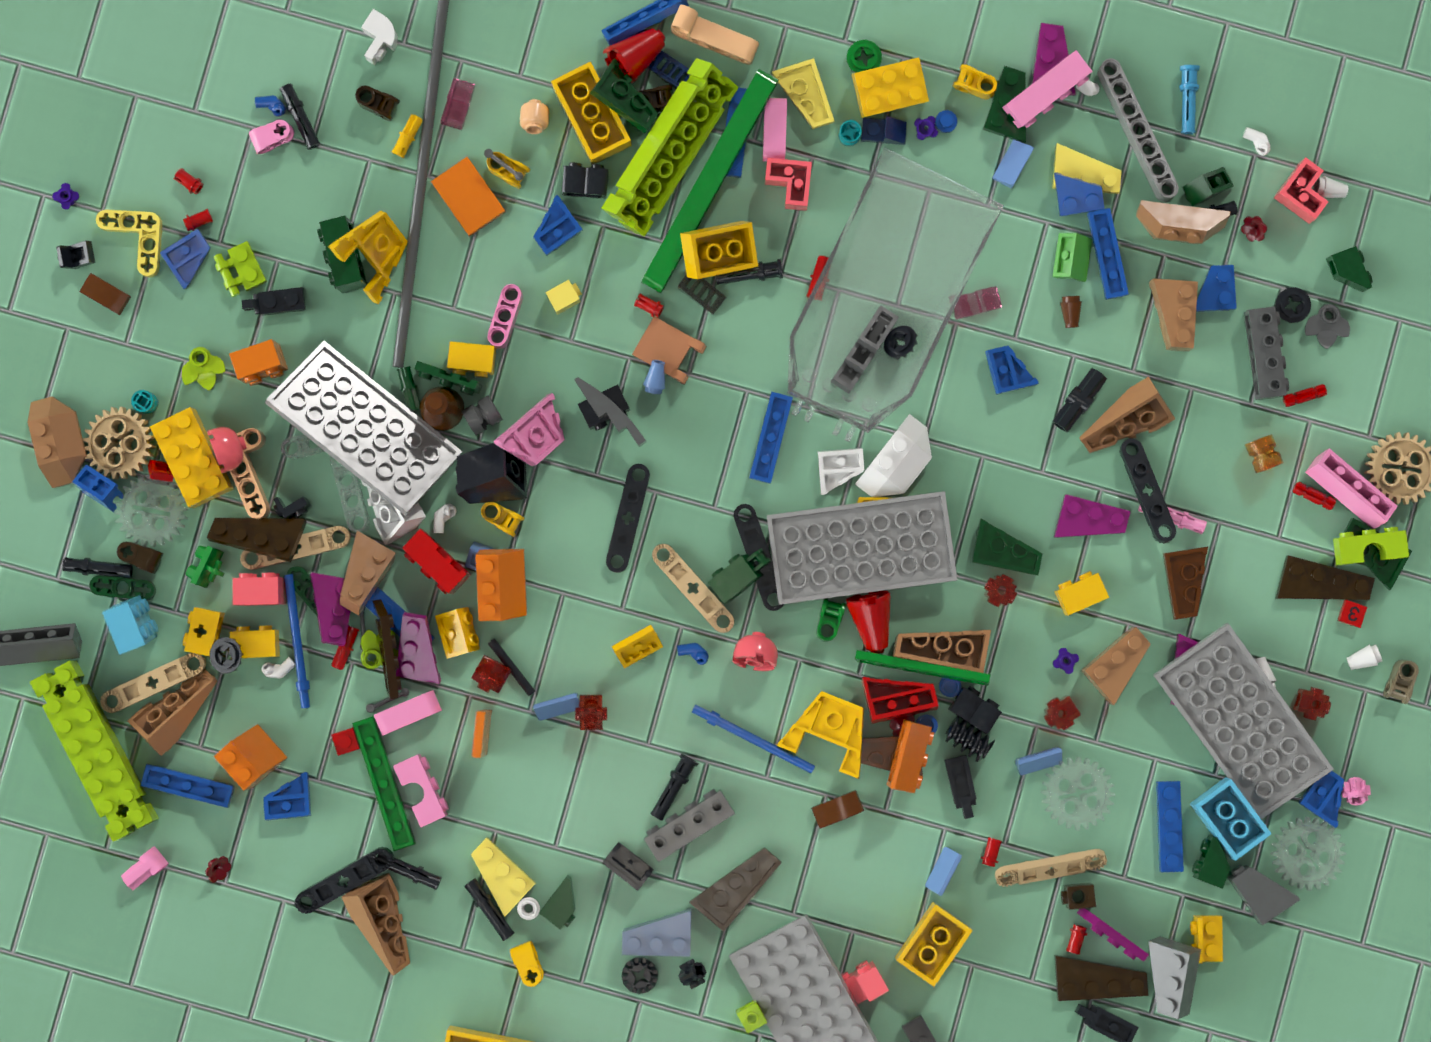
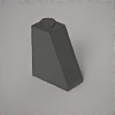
M1243 865L1237 866L1231 871L1232 875L1227 877L1255 920L1261 925L1266 924L1300 901L1298 896L1247 865L1244 867Z

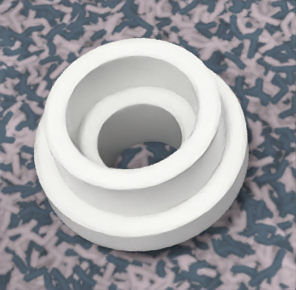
M526 897L519 902L517 911L521 918L532 920L539 914L540 905L536 899ZM525 905H532L533 911L526 912Z

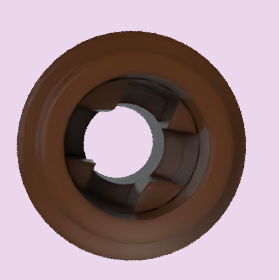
M1063 296L1060 306L1065 328L1079 327L1082 306L1080 296Z

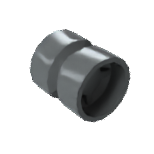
M489 395L480 399L477 406L470 405L461 411L476 436L487 430V425L494 426L503 420Z

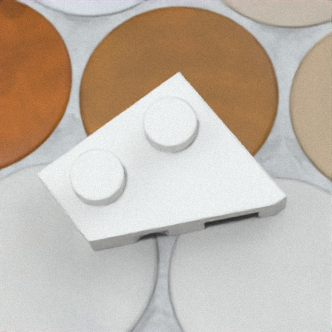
M863 448L818 451L821 495L827 494L830 490L864 471Z

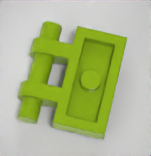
M248 241L227 250L230 256L228 260H224L221 253L214 256L215 267L218 272H221L225 281L223 284L226 290H229L232 297L240 294L237 288L239 285L243 284L245 290L249 291L267 282ZM235 266L239 275L236 278H233L229 271V268Z

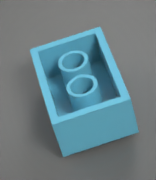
M140 595L115 604L102 612L119 655L146 645L157 637L158 626L155 620H151L148 614L150 607L145 598L141 599Z
M1223 778L1190 803L1213 837L1218 839L1222 849L1232 860L1236 861L1272 834L1230 778Z

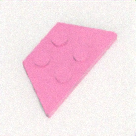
M550 393L493 442L530 466L540 463L565 440L563 430L560 427L559 413L554 411L552 400H555L554 394Z

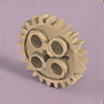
M111 407L110 412L102 410L103 417L95 415L97 422H89L92 429L85 430L89 434V438H83V441L88 442L85 450L90 452L86 459H93L90 467H97L96 471L99 473L104 472L105 477L109 478L112 475V479L117 480L119 477L127 479L128 474L135 477V469L143 472L141 465L149 464L146 460L147 456H154L149 452V449L156 448L155 445L150 444V441L154 440L155 437L149 435L151 432L150 427H145L149 421L146 419L141 420L142 414L140 413L134 415L135 410L133 409L126 411V408L120 407L118 411L117 408ZM123 422L124 429L119 433L118 425ZM103 437H106L107 444L102 447L101 440ZM136 439L137 447L132 450L131 443ZM119 453L121 459L120 462L116 464L114 458Z
M1398 432L1395 433L1394 438L1391 434L1387 435L1386 441L1379 439L1380 447L1373 445L1371 448L1375 453H1368L1367 456L1371 461L1364 463V465L1370 467V470L1364 472V474L1371 475L1368 481L1370 483L1373 482L1374 486L1390 500L1394 499L1396 505L1401 500L1403 505L1409 504V499L1412 503L1418 502L1417 496L1422 499L1426 497L1424 491L1431 492V487L1429 486L1431 484V455L1429 454L1431 446L1424 447L1426 440L1417 442L1418 435H1414L1410 439L1408 432L1404 433L1403 437ZM1390 450L1396 454L1394 462L1388 458ZM1412 453L1418 457L1416 465L1410 461ZM1386 464L1394 467L1401 465L1403 468L1420 469L1421 473L1412 471L1402 472L1400 469L1383 468L1382 465ZM1387 472L1391 473L1393 476V482L1391 484L1387 483L1385 480V474ZM1409 475L1415 479L1413 487H1410L1407 483Z

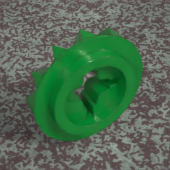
M869 40L856 41L847 52V63L850 69L856 73L877 68L882 61L880 48ZM862 49L866 56L871 57L867 60L866 66L862 60H857L861 57Z

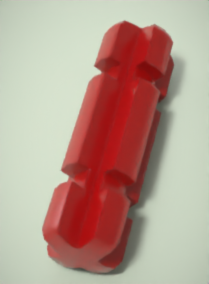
M1324 384L1304 389L1294 394L1291 393L1283 396V402L1286 407L1296 405V403L1300 404L1316 399V397L1326 396L1327 389Z
M1297 482L1294 485L1293 493L1299 496L1303 495V498L1317 505H1322L1325 509L1332 510L1334 508L1336 499L1330 496L1326 497V494L1312 487H1306L1307 485Z

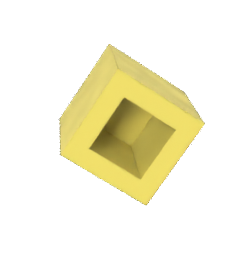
M569 280L545 292L557 315L581 302L578 296L582 295L577 284H571Z

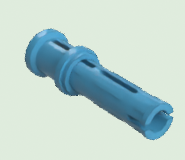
M1198 65L1180 66L1182 84L1179 85L1180 92H1183L1182 134L1196 133V92L1199 89L1197 71L1200 70Z

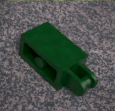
M762 548L751 556L749 554L735 555L728 561L729 566L725 569L721 567L712 574L713 579L708 584L723 604L733 601L764 575L761 569L770 563L771 560L765 557L762 553L764 551ZM754 559H756V560L758 561V563H759L758 566H757V565L755 564V562L753 561Z

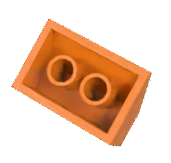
M524 549L479 550L475 555L479 621H503L526 616L527 599Z
M903 720L886 784L889 788L915 793L916 789H920L923 776L919 774L921 767H925L927 764L928 754L925 753L927 745L932 744L934 732H931L932 727Z

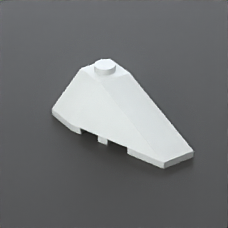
M361 481L363 486H367L370 497L367 499L369 506H373L376 516L373 519L374 525L385 545L416 529L426 517L419 503L405 516Z

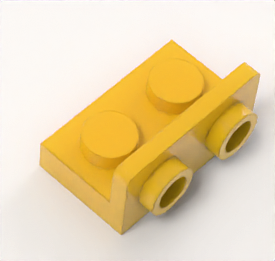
M468 607L435 616L447 659L480 650L479 638L473 625V616Z
M649 625L613 645L612 648L625 669L663 648V645L652 625Z
M1193 915L1194 921L1190 922L1191 935H1194V944H1191V946L1201 949L1199 963L1223 962L1222 916Z

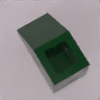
M1357 246L1326 258L1334 280L1361 292L1372 288V276L1369 271H1366L1363 264L1365 261L1364 256L1357 249Z
M1208 835L1207 839L1204 838L1201 843L1200 851L1202 854L1200 859L1196 860L1193 865V877L1223 889L1231 867L1218 839Z

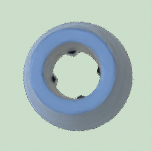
M652 360L643 383L646 392L662 394V390L665 389L664 361Z

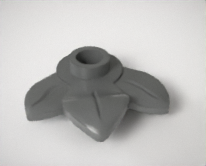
M1332 304L1322 306L1317 315L1311 316L1305 326V335H1317L1318 342L1325 349L1334 344L1337 336L1349 337L1350 334L1348 321L1341 317L1340 310ZM1326 312H1330L1332 314V318L1330 320L1325 317Z

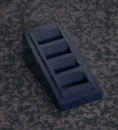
M661 51L648 67V69L675 89L679 86L680 83L678 81L684 74L687 76L684 79L685 82L690 77L687 74L689 68L664 51ZM664 58L666 60V63L659 70L656 67ZM672 64V69L668 74H665L664 71ZM677 69L680 70L675 79H672L671 76Z

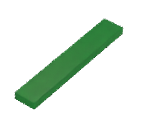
M860 650L856 651L855 659L860 663L988 686L990 683L991 674Z
M374 716L352 723L393 851L415 845L416 842Z

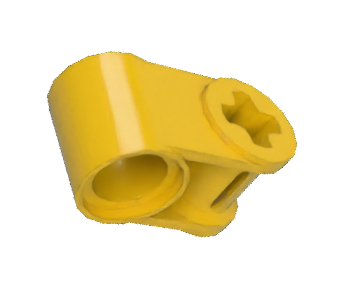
M961 64L958 79L956 82H953L952 86L961 92L972 94L981 99L993 97L997 87L996 79L992 75L981 72L969 65ZM983 83H989L992 86V89L990 91H984L982 90L980 85Z
M493 152L496 157L512 169L523 173V178L526 173L530 172L531 169L519 161L513 160L500 152ZM487 158V167L493 175L517 189L521 188L522 180H516L515 176L504 167L499 169L493 168L491 166L493 159Z
M487 502L481 508V515L486 521L497 526L498 529L512 537H515L516 534L514 532L520 522L525 519L508 508L506 509L495 502ZM493 505L497 508L498 513L494 518H488L485 510L488 506Z
M530 940L511 948L510 954L522 982L529 987L539 984L544 977V971L533 942ZM530 970L532 973L537 972L538 974L535 981L533 978H528Z

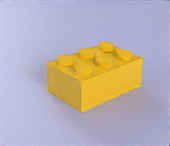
M919 57L852 74L861 118L929 101Z
M738 221L680 233L687 278L702 279L758 267L752 222Z
M932 902L896 954L895 959L935 987L973 930L942 907Z

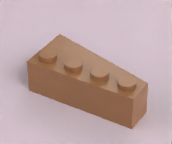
M991 630L898 634L895 638L892 656L983 673Z

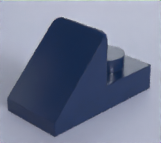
M886 116L885 120L863 118L861 142L905 145L907 122Z

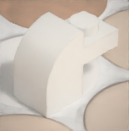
M373 9L361 28L365 34L374 39L364 56L367 61L375 65L377 61L380 62L387 52L385 50L386 47L395 51L398 39L390 20Z

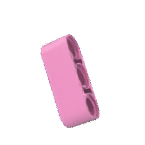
M769 98L764 108V162H767V158L785 159L787 98Z
M508 284L502 289L488 331V341L496 349H502L508 345L522 304L523 294L515 284ZM511 290L518 292L517 299L509 301L506 298L507 293ZM504 311L511 313V318L507 322H502L499 319L500 314ZM495 333H503L504 339L502 342H493Z
M434 690L379 712L374 715V718L383 736L442 711Z

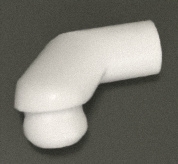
M1090 80L1080 87L1076 85L1077 90L1087 96L1096 95L1099 92V85Z
M1246 127L1243 138L1253 141L1259 155H1267L1270 151V143L1266 134Z
M445 504L434 513L433 533H444L445 522L456 515L457 509L454 505Z
M288 657L281 665L267 662L263 664L261 670L268 678L281 679L296 665Z

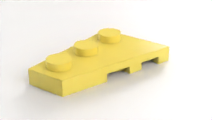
M814 58L772 71V75L779 79L778 83L812 129L834 123Z
M1057 143L1055 147L1052 188L1056 189L1054 173L1058 172L1064 176L1075 177L1084 182L1101 185L1103 193L1119 194L1122 170Z
M487 837L471 854L505 917L536 883Z

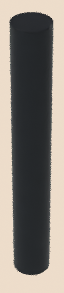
M496 639L491 640L488 643L490 648L528 696L532 695L535 692L534 688Z

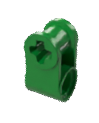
M828 598L824 599L816 630L817 637L823 642L831 641L836 637L846 603L840 604L829 601ZM829 625L833 629L831 637H824L821 634L822 626Z

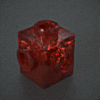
M1004 574L1001 577L998 575L994 576V578L990 577L984 586L986 590L984 596L988 597L987 602L998 608L1000 605L1012 604L1017 596L1015 591L1017 586L1012 584L1014 580ZM1000 586H1003L1006 589L1004 595L998 593V588Z
M484 655L471 678L478 682L477 687L487 693L490 690L499 693L512 670Z
M1311 687L1310 691L1299 688L1293 710L1304 713L1303 717L1316 721L1317 717L1324 718L1331 708L1330 696L1323 695L1324 690Z
M580 695L579 707H575V721H580V730H603V721H607V707H603L602 695Z
M1065 695L1061 699L1055 697L1046 703L1048 707L1044 709L1046 715L1043 717L1050 728L1054 726L1055 729L1059 730L1062 728L1064 731L1075 724L1073 720L1079 717L1081 713L1071 698ZM1060 710L1063 712L1061 717L1058 716Z

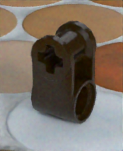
M366 85L359 87L355 93V98L361 108L387 121L392 120L393 110L396 104L400 103V100L396 97ZM364 93L372 95L369 102L361 101V96Z
M663 85L638 92H642L656 112H662L672 97L671 91L673 89L671 85Z
M123 542L117 548L119 559L153 574L156 573L163 556L162 552L132 542ZM131 547L133 555L127 556V553H125L124 550L125 548L129 549Z

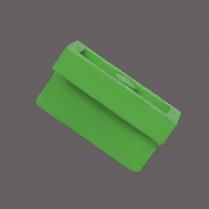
M1059 233L1052 277L1086 282L1092 238L1079 233Z

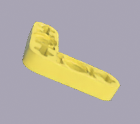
M100 211L96 216V224L104 231L139 233L137 269L145 277L156 276L160 269L161 218L153 212ZM108 215L109 218L113 220H118V224L115 222H108L106 226V224L102 222V219H106V216ZM133 216L135 219L134 225L129 228L125 227L123 224L125 217ZM139 216H141L142 221H150L152 217L156 224L152 225V228L147 224H140ZM148 239H154L156 244L155 248L151 251H147L144 248V243ZM144 254L155 255V258L150 257V264L154 265V267L149 269V272L143 268L144 265L148 264V258L146 256L143 257Z

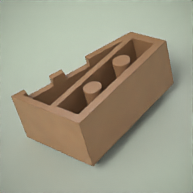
M1153 278L1148 283L1152 290L1166 350L1189 352L1194 349L1198 282Z
M357 531L339 604L359 616L393 565L396 553Z
M1131 627L1081 671L1107 702L1115 705L1151 644L1137 627Z

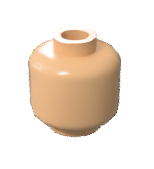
M532 99L521 106L520 125L527 133L540 134L548 127L549 109L540 100Z

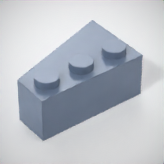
M691 908L623 929L622 955L690 957Z

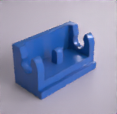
M85 465L72 481L84 494L112 512L117 509L113 499L116 496L123 499V493L117 488L118 485L88 465Z

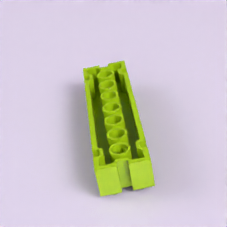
M698 58L694 60L687 72L690 76L687 82L681 81L615 185L619 188L615 195L610 193L601 207L610 216L618 219V222L629 231L645 237L654 223L651 217L654 213L659 214L724 112L725 109L722 108L725 101L730 102L739 88L728 77L722 76V72L710 62Z
M69 660L54 668L55 675L53 673H45L30 681L37 698L44 697L46 704L42 705L99 817L106 816L109 824L105 825V828L112 842L135 832L134 825L139 829L159 819L152 804H145L142 797L147 794L143 786H140L141 783L90 685L82 684L80 678L85 675L77 660ZM62 687H65L66 691H64V694L62 695L60 691L62 690ZM124 807L129 808V811H127L126 814H124L122 811Z

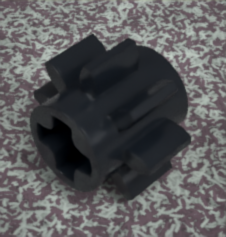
M691 959L679 966L681 971L678 976L684 986L690 985V988L694 989L705 983L704 977L707 972L701 962L695 963L694 959Z

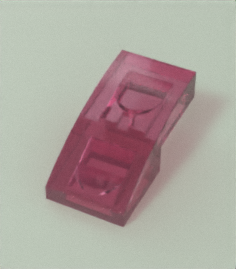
M456 78L453 79L447 96V103L441 117L442 125L459 130L463 129L475 84Z
M997 286L955 296L950 299L956 320L1002 308Z

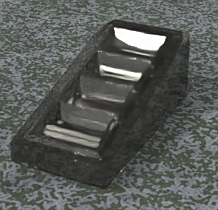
M686 274L679 283L678 289L714 315L726 299V296L704 278L695 279V283L688 289L686 286L693 278H687ZM699 284H702V289L695 295L693 292ZM707 289L711 292L704 301L700 299ZM714 295L718 296L710 307L708 302Z

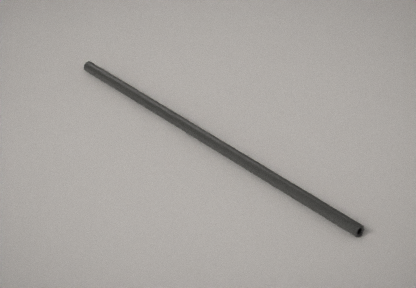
M438 0L392 364V367L396 368L404 367L449 0Z

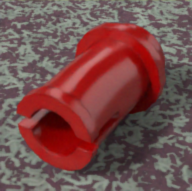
M180 168L174 175V180L186 187L190 194L194 193L197 195L204 186L200 178L196 179L183 168Z
M208 209L192 216L186 215L187 218L183 219L188 231H195L196 228L213 222Z
M641 293L638 295L639 300L636 299L634 306L650 313L651 317L655 316L658 318L664 309L661 302H655Z
M988 837L984 856H981V859H983L982 864L995 867V864L999 862L996 860L1002 841Z
M1074 924L1073 928H1070L1072 933L1066 951L1080 955L1084 937L1088 934L1086 927Z

